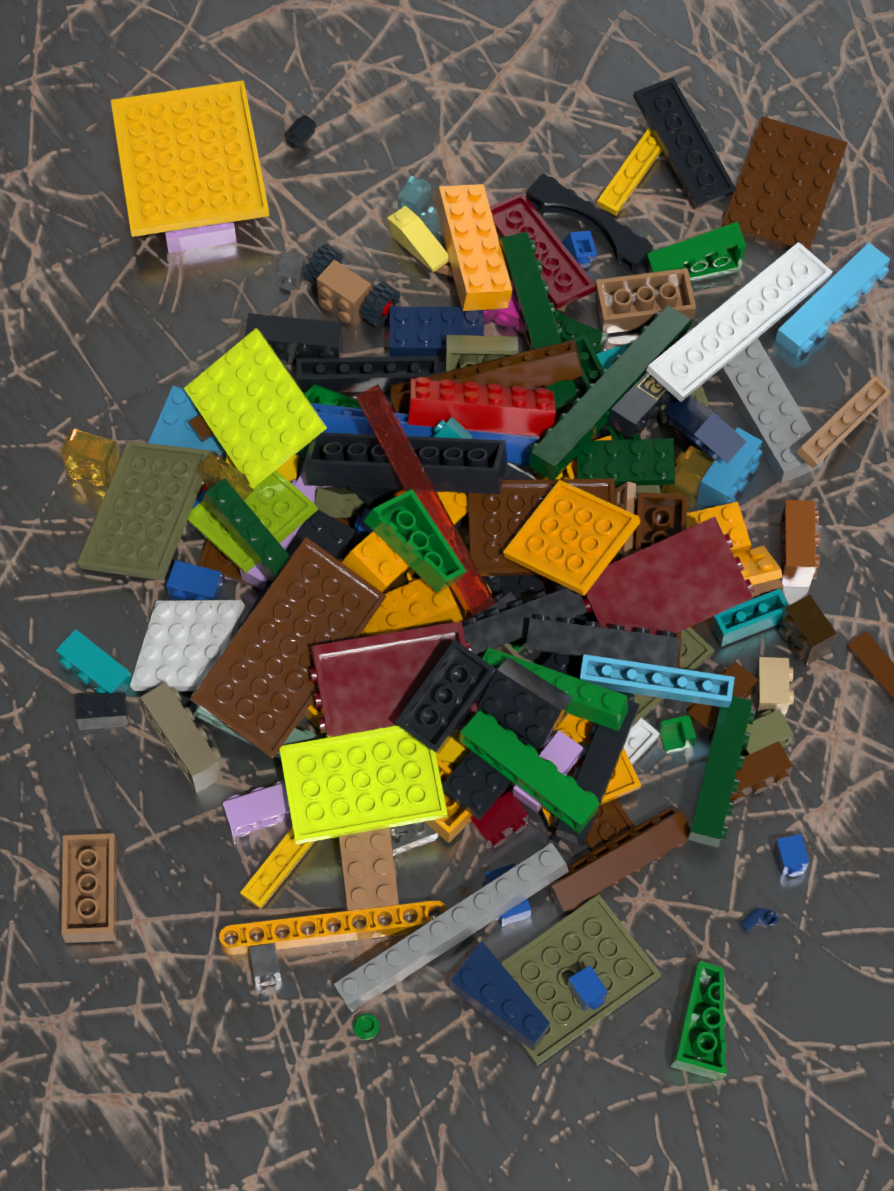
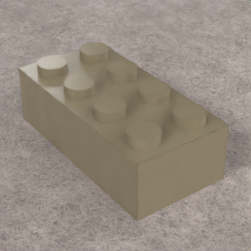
M165 682L141 696L140 699L146 718L196 794L222 778L220 769L223 768L220 762L221 756L214 746L209 747L206 741L208 737L201 726L196 727L193 721L195 718L188 707L183 708L180 702L182 700L176 688L170 689Z

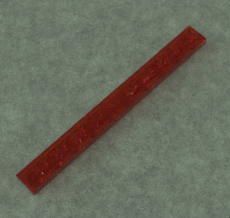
M379 384L355 396L406 492L413 489L465 568L466 572L457 581L456 585L472 615L496 604Z

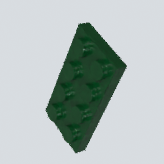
M673 438L591 440L577 455V479H614V486H621L626 482L635 483L636 486L675 485Z

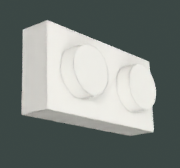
M643 718L631 728L624 746L632 766L660 737V733Z

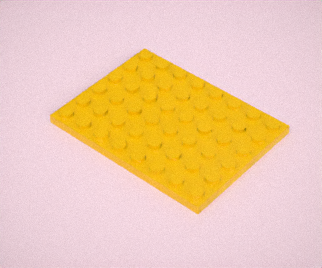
M244 80L111 100L132 237L269 216Z

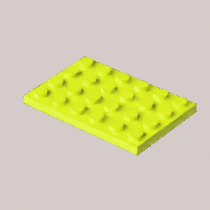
M257 328L184 387L248 486L252 489L327 429L322 419Z
M399 725L284 745L280 748L296 844L448 817L436 753Z

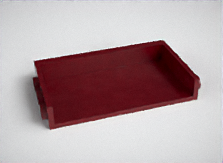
M712 517L607 565L585 594L586 598L583 601L587 612L593 611L597 620L595 622L600 623L601 628L610 629V624L625 626V631L635 632V628L650 629V634L660 635V631L674 632L676 634L743 602L749 601L753 598L752 593L755 591L750 580H745L741 573L744 567L738 556L734 557L730 548L733 547V543L729 535L723 534L716 517Z
M462 621L312 646L311 654L314 667L310 668L312 683H317L318 692L314 693L316 708L321 707L322 717L318 718L320 732H325L326 738L397 726L395 721L454 639L471 651L470 643L465 642ZM480 698L468 714L478 711L477 706L480 703Z

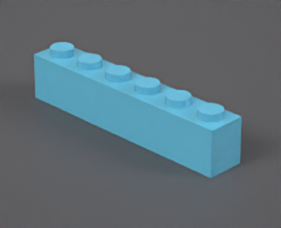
M868 243L778 329L776 342L796 358L802 352L807 353L813 346L814 341L818 337L821 339L828 332L829 326L832 323H838L843 317L844 312L848 308L852 309L858 303L859 297L863 293L865 295L868 294L873 288L874 283L878 279L882 280L887 275L890 258Z
M585 654L583 655L580 674L581 680L613 691L729 708L731 704L735 678L732 676Z

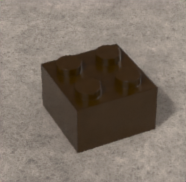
M809 594L785 607L779 632L785 641L788 640L792 645L795 657L798 660H802L805 666L829 654L837 633L812 596Z

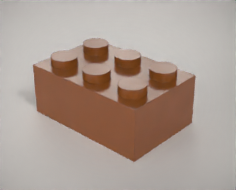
M785 500L780 518V568L782 571V578L780 580L783 586L810 587L812 578L816 579L817 569L820 566V554H816V546H819L820 534L816 532V524L819 523V510H815V501Z

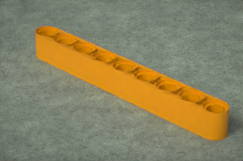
M427 901L229 925L221 930L219 940L221 948L226 954L238 955L250 953L249 947L275 943L276 950L410 934L433 920L429 916L431 912L438 911L443 914L447 911V908L440 901ZM413 914L417 917V920L408 923L404 920V917ZM383 917H387L392 921L387 926H382L378 923ZM361 920L366 923V926L362 929H356L353 927V923ZM334 923L338 924L341 928L337 932H330L327 929L328 926ZM305 927L315 929L311 935H304L302 930ZM280 930H287L289 932L286 938H278L276 936ZM254 933L264 935L263 939L258 942L252 941L250 938ZM229 936L238 938L235 944L228 945L225 943L226 938Z

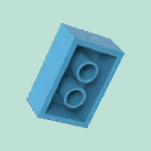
M737 427L735 431L747 442L728 464L721 458L718 462L714 461L701 480L696 503L705 508H712L735 502V495L738 491L742 493L745 489L749 474H754L760 465L759 459L763 453L760 450L762 440Z

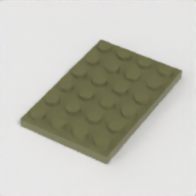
M127 441L77 565L81 569L163 581L213 454L209 450Z
M600 894L501 963L550 1022L548 1033L534 1051L517 1040L536 1066L661 978L662 975ZM591 965L608 992L606 999H604L605 1003L595 1010L589 1008L584 1011L567 984L570 977Z

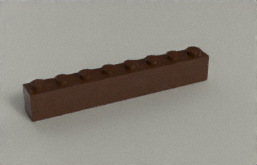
M575 340L426 376L425 378L432 381L448 379L454 381V383L471 381L478 385L499 384L502 387L522 386L526 389H531L542 385L550 386L558 381L574 380L579 376H583ZM411 380L391 385V399L396 413L408 414Z

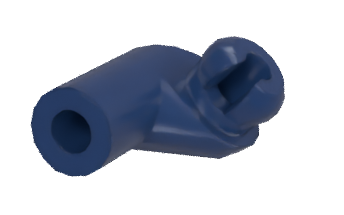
M756 908L741 920L739 925L745 932H749L755 925L773 926L777 924L779 919L777 913L773 910Z

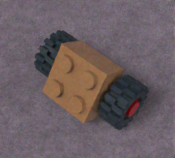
M328 244L318 247L317 252L313 253V257H310L308 260L310 262L305 266L303 278L317 287L320 306L326 311H332L341 321L350 323L354 327L362 318L376 327L383 325L390 316V306H396L399 303L400 292L384 281L380 282L379 285L377 284L375 289L371 290L369 282L342 265V253Z

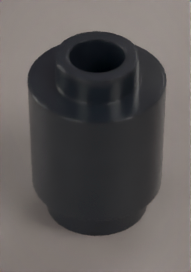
M306 115L297 118L284 133L287 145L293 149H301L315 133L316 123Z

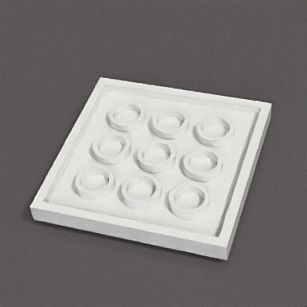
M241 600L156 601L130 687L134 691H151L166 682L170 689L175 687L177 691H196L237 634L245 604Z

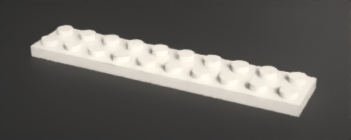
M798 242L648 365L646 371L682 402L830 278L833 271Z

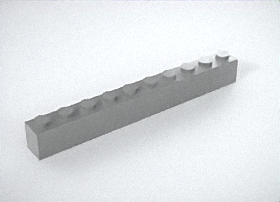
M553 843L549 844L336 982L334 986L351 1012L355 1011L569 872L566 862Z

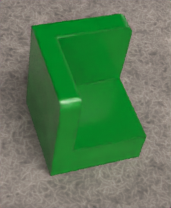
M689 715L660 722L659 733L665 752L694 746L696 735Z

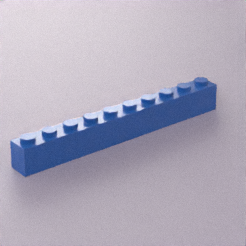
M310 403L327 427L323 431L324 433L433 437L435 435L433 431L435 427L408 425V414ZM467 430L473 435L472 439L506 440L507 462L517 463L520 466L530 465L531 456L529 452L533 445L539 442V436Z

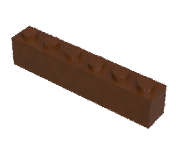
M671 805L567 865L569 872L546 886L554 904L564 912L573 910L582 901L594 898L600 894L601 890L606 887L620 883L630 873L641 871L644 865L649 862L663 858L666 852L685 845L691 830L683 812Z

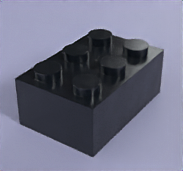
M508 657L497 669L478 708L542 748L553 735L573 698Z

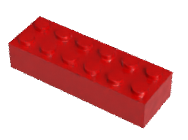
M425 377L411 379L408 425L436 427L442 420L447 422L453 417L466 430L544 437L549 428H554L556 413L554 392L545 388L532 390L522 386L510 388L502 387L499 384L478 385L471 381L454 383V381L448 379L432 381Z

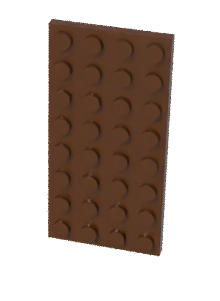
M306 537L189 700L271 759L274 758L314 701V693L318 692L317 683H312L310 668L314 667L311 647L357 639L387 596Z

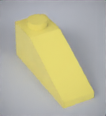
M402 207L387 218L392 237L432 272L449 262L446 250L422 220L408 207Z

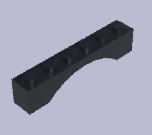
M542 173L526 191L527 199L542 215L569 217L593 228L609 244L616 263L631 274L637 275L646 264L647 254L653 250V245L648 239L638 236L628 226L618 223L610 214L603 213L597 209L592 202L585 201L572 189H567L559 184L554 177H549Z

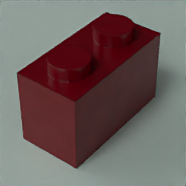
M512 791L496 801L481 821L472 816L470 818V828L488 850L492 846L496 848L506 841V837L513 832L518 834L527 827L529 814L518 799L513 796Z

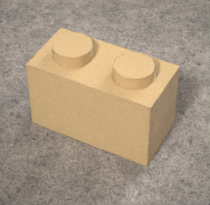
M759 657L757 663V712L769 710L774 712L780 709L782 713H787L789 705H793L794 690H789V682H793L794 672L793 667H789V658Z

